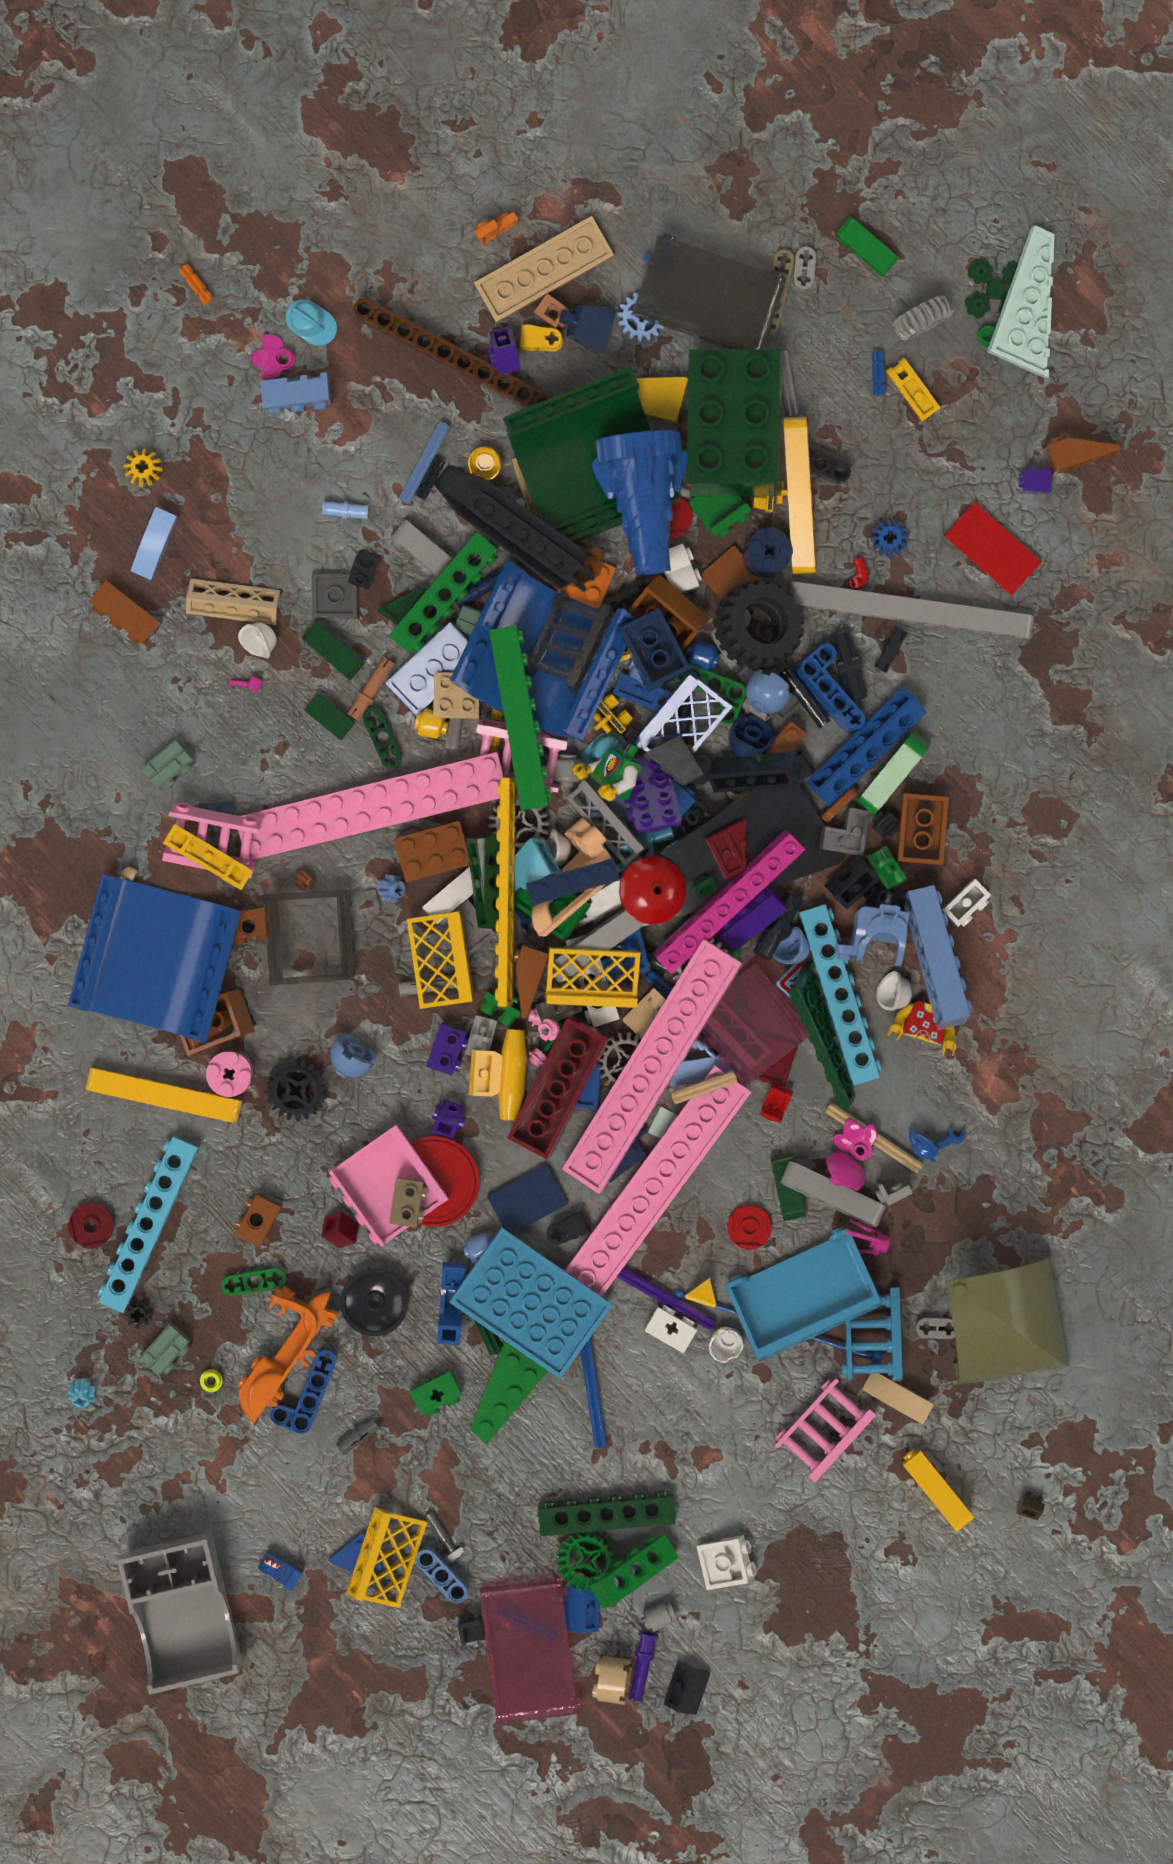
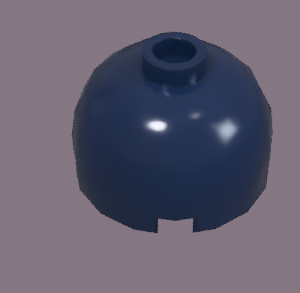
M749 715V718H742L743 716L735 719L728 735L729 746L733 753L740 757L766 754L772 747L775 735L771 733V726L763 719Z

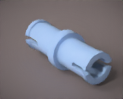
M323 501L322 515L341 516L342 519L351 517L367 520L368 505L348 504V501H344V503Z

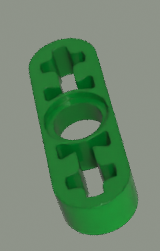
M279 1267L228 1275L223 1279L221 1289L228 1296L277 1289V1287L280 1288L285 1284L287 1275ZM274 1272L282 1275L279 1284H275V1281L272 1280L267 1281L268 1286L264 1287L265 1280L262 1273H266V1278L272 1277ZM252 1275H256L260 1279V1285L257 1288H251L248 1285V1278ZM240 1277H244L243 1284L246 1290H242V1286L235 1287L234 1292H231L230 1288H226L225 1285L229 1283V1279H232L233 1283L241 1282Z

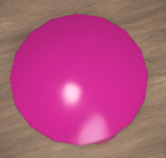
M838 1152L830 1154L826 1159V1164L831 1174L830 1180L834 1185H843L856 1191L863 1187L866 1182V1174L858 1161L847 1154Z

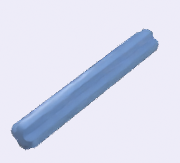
M443 421L438 423L399 496L402 502L406 504L411 503L433 458L436 456L450 430V426Z

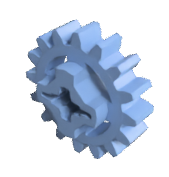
M646 292L642 293V297H638L634 293L633 300L626 297L627 305L621 304L620 308L623 312L617 315V317L623 319L618 322V325L625 326L622 333L627 334L629 332V339L632 340L636 336L640 343L642 337H646V340L649 342L650 335L652 334L657 338V329H664V326L660 323L666 322V317L661 316V314L666 312V309L659 308L662 303L661 300L654 302L653 294L650 298H646ZM639 303L638 308L634 311H629L633 305ZM647 304L651 305L657 314L651 312L647 308ZM640 312L645 313V317H648L644 319V322H639V318L636 317L640 315ZM627 321L633 322L637 327V331L632 329ZM656 323L652 329L645 331L649 324Z

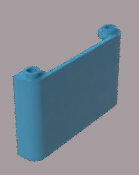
M838 1228L831 1232L832 1236L828 1241L753 1276L742 1277L737 1275L729 1279L730 1283L726 1284L725 1287L759 1361L770 1358L883 1305L853 1236L845 1232L850 1230L849 1228Z

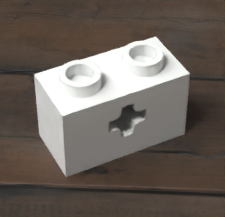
M666 1305L663 1307L657 1306L644 1331L684 1354L697 1332V1328L694 1327L695 1322L685 1316L682 1319L675 1316L676 1311ZM673 1322H675V1326L678 1330H672L671 1333H669L666 1324L668 1323L671 1325Z

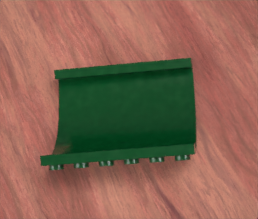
M631 366L503 417L515 458L539 518L574 544L623 524L622 513L617 510L616 498L607 499L594 474L592 463L597 458L596 441L598 439L651 431L638 395L639 384ZM674 492V497H671V504L680 501L678 492Z

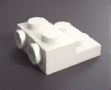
M744 1535L723 1538L720 1541L703 1543L696 1546L707 1590L747 1584L754 1580L756 1566L753 1562H750L748 1554L751 1553V1545L748 1540H745Z

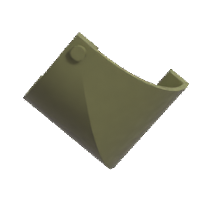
M1050 1255L1028 1258L1027 1265L1008 1270L945 1281L958 1362L954 1363L958 1386L1069 1367Z

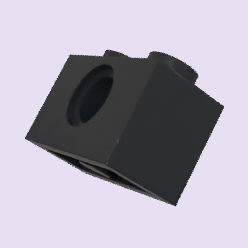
M856 855L824 886L848 910L880 878Z

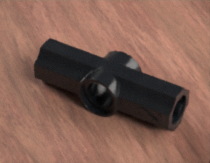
M844 632L831 636L832 646L836 649L837 653L835 660L840 679L843 681L846 694L852 701L868 697L861 675L863 674L858 655L855 654L850 633Z
M787 892L782 898L787 911L764 928L765 930L753 950L757 956L768 961L771 960L780 942L786 940L791 935L793 929L791 922L802 904L801 899Z

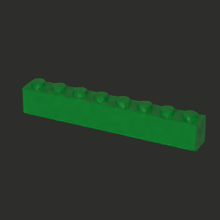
M516 625L492 629L489 632L521 811L549 806L548 801H552L550 787L545 788L544 779L548 778L546 765H541L540 756H544L542 742L538 743L536 734L540 733L538 720H533L532 711H536L534 697L530 698L528 689L532 688L530 675H525L524 666H528L526 652L522 653L520 644L524 643L522 629L517 630Z

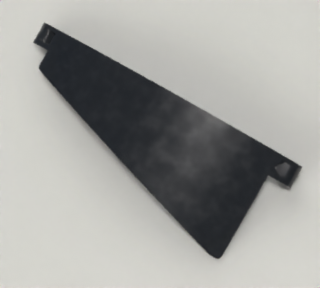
M803 751L797 752L804 769L796 787L749 790L707 821L653 855L663 857L674 863L681 871L685 880V901L680 911L673 918L698 911L733 878L724 879L705 838L743 818L747 822L745 830V840L747 841V850L745 851L746 865L785 829L805 849L768 884L771 888L835 866L845 859L844 854L841 852L819 849L822 826H825V824L799 785V783L815 771ZM698 876L713 877L718 889L698 900L692 888ZM620 880L606 884L586 901L591 907L573 930L582 927L590 921L597 927L623 909L619 896ZM658 886L654 888V893L656 895L660 893V888Z

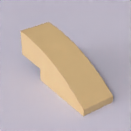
M870 1373L862 1387V1390L921 1424H924L934 1406L929 1400L880 1373Z

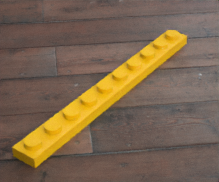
M501 778V782L498 783L497 787L498 796H500V805L497 808V817L500 819V828L497 830V841L500 842V851L497 852V864L500 865V870L496 878V884L499 887V896L496 899V908L499 910L496 932L499 933V942L496 943L495 947L496 955L498 956V965L495 968V976L498 978L495 1000L498 1001V1007L513 1005L515 778Z

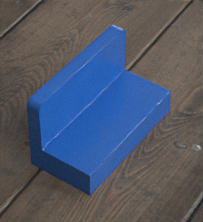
M565 1585L564 1630L581 1634L599 1631V1602L590 1589L587 1593H583L582 1587L578 1591H574V1585L570 1587Z

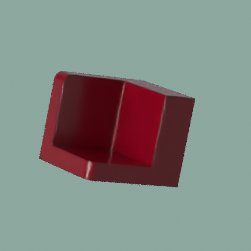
M343 1212L324 1217L321 1237L337 1248L356 1244L359 1224Z

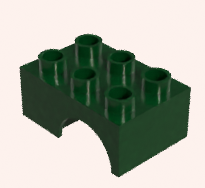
M689 349L687 487L691 496H781L780 430L781 417L783 416L784 370L781 349Z

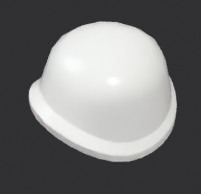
M260 622L243 626L238 634L239 642L246 651L267 659L277 643L274 631L268 625Z
M552 829L545 842L560 867L569 858L571 843L568 838L558 833L556 829Z
M897 971L887 974L877 987V1001L883 1009L889 1011L906 1007L912 998L910 981L901 976Z

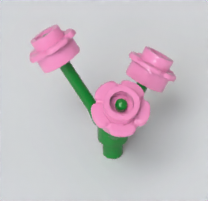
M535 1007V1009L530 1008L528 1021L532 1022V1027L538 1025V1031L543 1040H550L542 1051L537 1048L532 1052L529 1051L531 1055L529 1061L539 1068L541 1065H544L547 1059L545 1054L554 1045L567 1018L559 1021L544 1019L541 1022Z

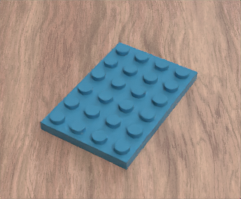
M503 1227L499 1229L449 1300L452 1305L559 1379L565 1374L613 1306L612 1303Z

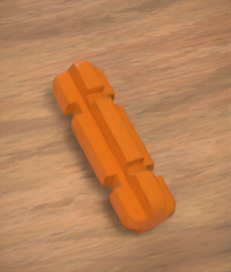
M183 265L179 272L183 278H186L188 285L196 295H199L198 298L204 305L211 302L213 296L208 290L206 291L205 285L196 273L193 274V269L190 265Z

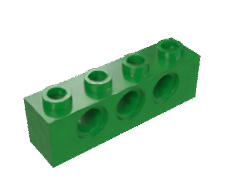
M654 1534L644 1540V1546L641 1548L638 1546L627 1553L629 1557L625 1560L621 1558L610 1565L611 1570L607 1573L602 1571L594 1577L595 1581L589 1587L603 1609L617 1604L679 1558L666 1535L657 1537ZM648 1553L651 1555V1562L648 1560ZM631 1565L635 1568V1574L631 1571ZM614 1577L618 1580V1587L614 1583Z

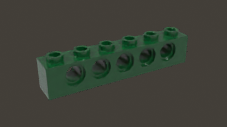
M657 1491L654 1496H646V1493L632 1494V1498H623V1495L610 1496V1500H601V1497L587 1498V1502L569 1499L565 1500V1504L547 1501L542 1502V1506H538L540 1536L676 1524L673 1494H668V1491ZM650 1503L658 1506V1511L654 1514H649L645 1510V1507ZM631 1505L636 1509V1512L632 1516H626L623 1513V1508ZM608 1507L612 1509L613 1515L610 1518H603L600 1515V1511ZM580 1510H588L591 1514L590 1518L587 1520L579 1519L577 1514ZM562 1511L568 1515V1519L565 1522H558L555 1519V1515Z

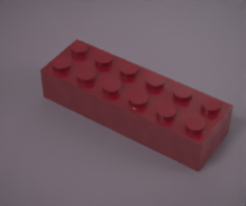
M574 1016L568 1017L507 1139L545 1159L550 1158L612 1036Z

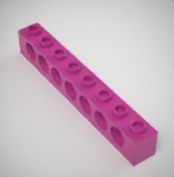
M785 829L746 865V870L735 875L652 954L670 974H673L696 952L703 939L708 941L805 849Z

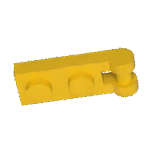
M905 358L899 360L895 367H889L885 370L889 379L900 391L921 422L940 410L941 407ZM904 371L907 377L901 380L898 375Z

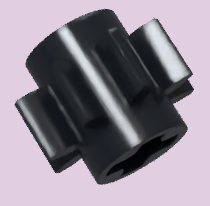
M880 811L872 819L875 822L872 828L883 839L887 835L891 838L899 831L896 827L899 821L889 811H886L884 814Z
M138 1300L135 1307L132 1304L127 1305L130 1309V1312L124 1314V1316L130 1319L127 1325L134 1323L136 1328L139 1329L142 1322L145 1325L150 1324L147 1317L152 1316L153 1313L147 1310L149 1304L143 1306L141 1301ZM137 1309H140V1313H144L140 1320H137V1316H133Z

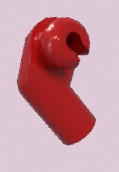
M863 557L853 560L856 573L849 581V586L853 590H861L870 576Z

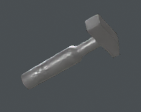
M433 1511L425 1515L440 1541L446 1545L450 1552L443 1558L448 1564L461 1556L464 1550L463 1545L455 1550L449 1541V1536Z

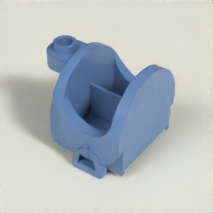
M881 904L880 908L862 907L855 914L852 946L836 944L835 954H838L837 959L851 960V956H853L855 961L862 962L869 940L894 944V966L901 967L906 945L909 912L900 911L899 906Z

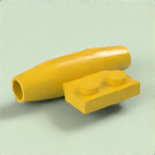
M507 1029L501 1054L496 1051L472 1050L469 1095L493 1097L498 1094L500 1120L515 1121L521 1111L525 1094L527 1068L525 1030Z

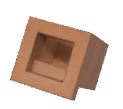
M546 294L534 311V316L554 329H558L559 326L564 328L565 325L559 323V317L563 310L569 311V309L549 294ZM551 311H556L558 313V316L556 318H551L549 316V313Z

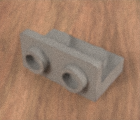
M881 1183L876 1185L878 1190L874 1191L880 1203L883 1204L885 1202L887 1206L912 1194L909 1185L903 1186L902 1183L889 1188V1194H887Z

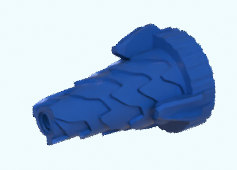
M674 430L647 431L598 439L596 441L597 458L592 463V468L607 499L616 498L617 510L622 513L623 529L628 538L629 554L633 553L636 574L651 575L671 571L668 545L670 520L673 519L671 497H674V492L681 491V485L687 470V452L682 448L680 432Z

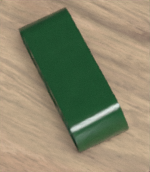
M317 621L301 637L350 681L365 665L363 661Z
M793 1153L770 1157L783 1221L806 1217L802 1194L780 1183L788 1162L795 1163Z

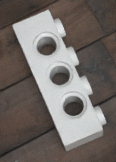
M583 936L566 941L567 946L563 948L569 947ZM599 959L597 963L603 968L601 960ZM593 964L585 973L598 976L601 970ZM582 974L576 980H579L581 988H584L586 986L584 984L585 977ZM605 975L597 981L596 985L599 989L609 987ZM587 1006L588 1010L584 1011L588 1024L593 1023L594 1027L620 1019L616 1007L603 1006L600 1009H596L593 1006Z

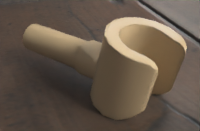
M127 867L122 871L120 878L133 881L138 871L132 867Z

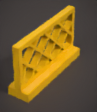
M462 911L407 919L420 1009L475 1001ZM448 918L449 928L444 934L433 927L438 919ZM428 920H434L431 925L428 922H426ZM414 922H423L429 927L422 937L414 933ZM431 929L441 936L435 947L424 940ZM449 931L451 940L448 937H446ZM415 937L419 939L417 944L415 942ZM444 939L452 945V951L447 957L437 950ZM421 942L432 949L425 960L417 955V948ZM434 952L445 959L438 970L427 962ZM452 954H453L454 962L449 959V958L452 956ZM418 959H419L421 962H423L420 967H419ZM447 961L455 966V974L451 979L440 972ZM424 965L435 971L429 982L420 976V971ZM438 974L448 981L441 992L431 985ZM455 977L457 979V984L453 982ZM422 982L426 985L424 989H422ZM450 984L458 989L459 999L451 1000L443 994ZM428 987L439 994L434 1002L424 1003L423 994ZM440 997H443L445 999V1001L438 1000L440 999Z
M549 947L547 982L544 995L546 1004L637 1008L640 951ZM554 953L564 954L569 960L558 967L553 962ZM580 955H587L591 961L581 969L574 960ZM602 956H610L614 962L604 970L597 961ZM625 957H635L634 965L627 971L619 963ZM572 963L579 971L569 979L562 970ZM595 964L601 970V973L591 980L585 971ZM618 965L624 974L614 981L607 973ZM559 973L567 981L561 987H552V979ZM582 974L589 983L584 988H577L572 982ZM605 975L612 984L606 989H599L595 983ZM628 976L633 982L632 990H622L617 984Z
M374 1507L346 1593L356 1600H367L400 1608L428 1522ZM390 1519H397L400 1526L390 1532L388 1528ZM412 1524H418L417 1533L410 1537L406 1528ZM403 1531L406 1540L396 1545L393 1536ZM389 1539L393 1548L383 1554L381 1550L382 1543ZM409 1544L411 1547L410 1554L402 1558L399 1550ZM396 1552L399 1561L389 1567L385 1558ZM383 1561L386 1569L376 1575L374 1567L377 1563ZM402 1565L404 1569L403 1576L396 1580L392 1571ZM389 1574L392 1583L382 1588L379 1579ZM375 1582L379 1591L373 1595H367L368 1586ZM395 1587L397 1591L395 1600H388L385 1593Z

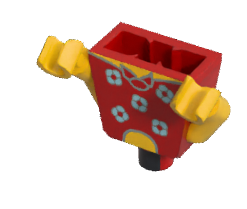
M928 994L925 1003L915 1000L914 1003L911 1002L898 1011L892 1026L887 1032V1036L891 1032H895L897 1034L896 1040H899L901 1035L904 1034L940 1046L943 1045L941 1051L943 1055L947 1048L952 1050V1056H954L956 1051L955 1028L950 1027L937 1030Z

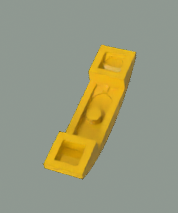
M176 824L173 825L163 842L166 846L242 890L253 870Z

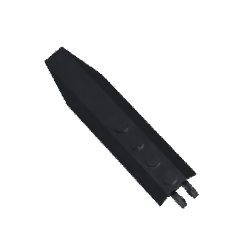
M447 466L434 483L435 487L458 516L559 590L572 583L579 590L585 592L587 590L585 585L575 579L579 572L588 580L593 581L596 578L583 567L588 553L485 478Z

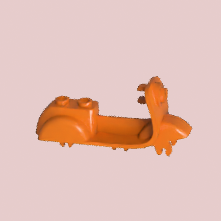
M285 1286L282 1289L277 1287L275 1292L271 1293L270 1299H273V1301L269 1304L270 1309L274 1304H280L282 1309L278 1315H283L287 1308L298 1312L301 1315V1319L276 1357L272 1360L265 1354L262 1358L257 1356L250 1366L253 1369L250 1376L244 1375L237 1385L240 1388L238 1397L241 1408L253 1424L267 1405L278 1406L279 1400H282L284 1397L280 1385L300 1358L303 1366L308 1367L310 1364L305 1361V1355L310 1354L314 1358L317 1355L313 1350L305 1349L322 1325L332 1327L334 1324L333 1320H337L339 1317L336 1311L326 1308L332 1291H325L316 1295L309 1303L293 1297L295 1293Z

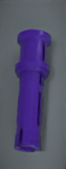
M639 1631V1646L635 1650L637 1660L628 1698L630 1700L633 1698V1701L637 1702L643 1701L650 1661L655 1657V1653H653L655 1641L659 1638L658 1634L649 1631Z

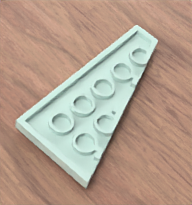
M1034 225L1030 229L987 352L1043 378H1049V369H1047L1048 357H1050L1048 339L1051 333L1052 311L1050 289L1053 285L1051 264L1054 261L1055 234Z

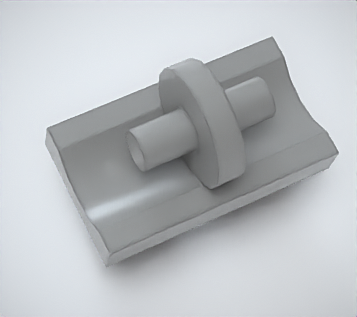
M478 1015L475 1016L465 1055L471 1056L472 1050L490 1051L497 1025L496 1020Z

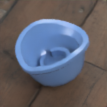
M793 927L791 935L778 945L773 954L774 959L778 962L796 965L804 961L810 951L809 941L799 927Z

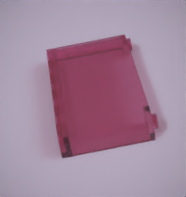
M560 1578L480 1588L497 1725L576 1715L578 1710L582 1709L581 1697L576 1696L564 1610L563 1597H568L566 1583H561Z

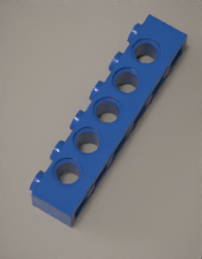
M902 687L806 781L807 785L825 804L831 807L927 712L918 700Z

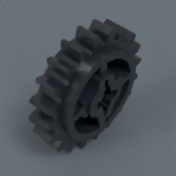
M293 1059L292 1066L287 1061H284L285 1068L282 1069V1067L277 1065L278 1074L270 1072V1076L274 1080L266 1081V1084L271 1086V1089L266 1090L265 1093L272 1095L267 1102L275 1103L271 1108L272 1111L277 1108L280 1109L279 1117L287 1113L288 1121L292 1118V1115H295L296 1121L299 1122L300 1115L302 1114L307 1120L309 1119V1111L313 1115L317 1114L315 1106L323 1108L319 1100L327 1099L325 1095L321 1094L322 1091L328 1089V1087L321 1086V1083L326 1078L319 1079L318 1075L321 1073V1070L313 1072L314 1064L307 1068L306 1060H303L301 1065H298L297 1060ZM301 1072L307 1076L302 1080H295L289 1073ZM282 1079L286 1085V1092L280 1098L278 1087ZM311 1083L314 1084L315 1089L312 1101H310L306 1092L307 1087ZM293 1084L294 1086H301V1096L291 1093ZM291 1100H297L304 1107L295 1109L285 1104Z

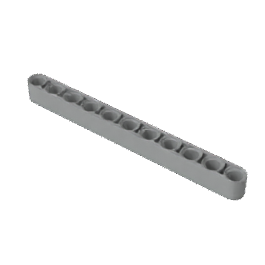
M790 582L789 594L792 593L796 598L794 599L795 604H799L803 608L1032 639L1035 616L1029 614L802 582Z

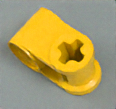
M521 325L519 349L556 352L562 348L563 338L557 329L535 325ZM552 335H555L558 341H554V344L550 345L547 339H551Z

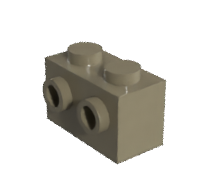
M396 1178L389 1224L416 1228L418 1223H422L424 1210L420 1209L421 1200L426 1201L428 1188L424 1187V1181Z

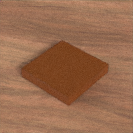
M732 546L700 574L701 578L720 600L728 595L729 592L748 581L753 582L756 579H763L760 576L752 575L746 569L743 563V555L735 546Z

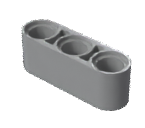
M404 520L391 536L393 540L437 577L453 561L448 554L407 520Z

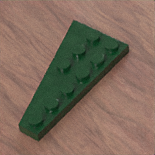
M814 960L805 962L789 991V997L791 1002L796 1005L800 1022L804 1023L809 1042L813 1043L817 1060L824 1067L826 1080L831 1083L834 1089V1097L840 1103L842 1109L851 1106L855 1093L848 1070L842 1068L843 1054L841 1048L836 1049L833 1037L837 1036L827 1002L821 1000L820 988L822 986L820 979L815 980L812 969L816 967Z

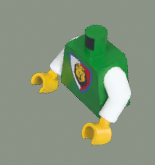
M627 741L622 751L610 748L603 758L588 764V767L585 768L584 764L577 763L572 767V770L577 778L582 781L586 780L589 773H591L590 777L602 786L598 792L603 799L606 798V800L612 801L617 795L628 800L641 771V765L633 759L639 747Z

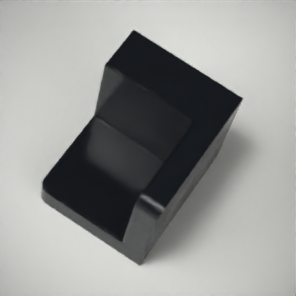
M480 1616L458 1620L457 1627L462 1647L466 1646L467 1643L485 1639Z

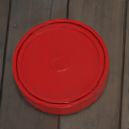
M437 1135L418 1138L410 1142L449 1197V1200L425 1215L422 1223L418 1224L427 1227L449 1225L462 1218L475 1202L480 1185L477 1164L471 1153L455 1140Z

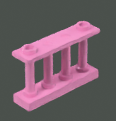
M480 718L476 732L483 736L480 756L489 754L492 738H503L505 745L501 766L504 778H515V773L509 771L512 756L506 722ZM540 729V733L536 734L537 742H542L543 746L550 749L546 767L548 778L544 779L545 788L550 787L551 793H558L560 782L553 780L559 751L561 749L566 750L568 738Z
M173 803L169 816L177 817L176 825L185 829L186 819L199 822L197 837L203 841H206L208 824L222 826L218 850L228 855L227 847L230 828L244 831L240 857H230L253 870L249 877L252 878L256 861L249 859L252 834L259 833L263 821L257 820L253 816L241 817L192 807L187 803ZM166 846L162 861L205 869Z
M829 1378L821 1387L824 1392L788 1431L783 1429L775 1438L778 1441L775 1445L777 1448L784 1443L810 1467L809 1470L812 1473L808 1477L814 1482L824 1474L877 1415L871 1409L867 1412L864 1409L860 1410L836 1388L835 1385L840 1381L837 1378L834 1381ZM828 1393L856 1417L857 1423L852 1429L849 1426L845 1427L820 1404ZM813 1410L840 1433L839 1436L842 1440L837 1445L834 1443L830 1444L805 1421V1418ZM798 1426L825 1450L824 1453L827 1456L822 1462L819 1460L815 1461L789 1437Z

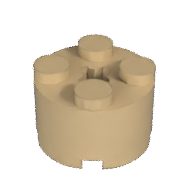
M612 1656L600 1658L596 1663L595 1674L599 1675L597 1684H594L593 1697L597 1698L600 1702L625 1705L627 1699L623 1697L625 1692L629 1693L631 1667H627V1665L631 1663V1659Z

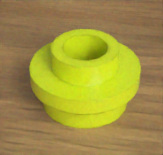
M214 1369L206 1370L200 1378L201 1387L207 1392L219 1390L223 1383L222 1375ZM210 1376L216 1379V1383L213 1385L208 1383V1377Z

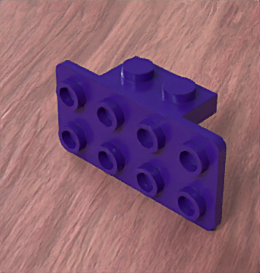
M644 757L634 758L641 765V771L628 800L623 798L624 804H629L630 807L626 808L628 820L633 821L634 828L638 832L680 825L682 818L671 775L660 770L661 766L651 758L649 760Z

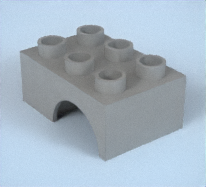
M212 1531L123 1552L117 1562L129 1612L135 1618L144 1647L149 1695L238 1674L243 1665V1660Z

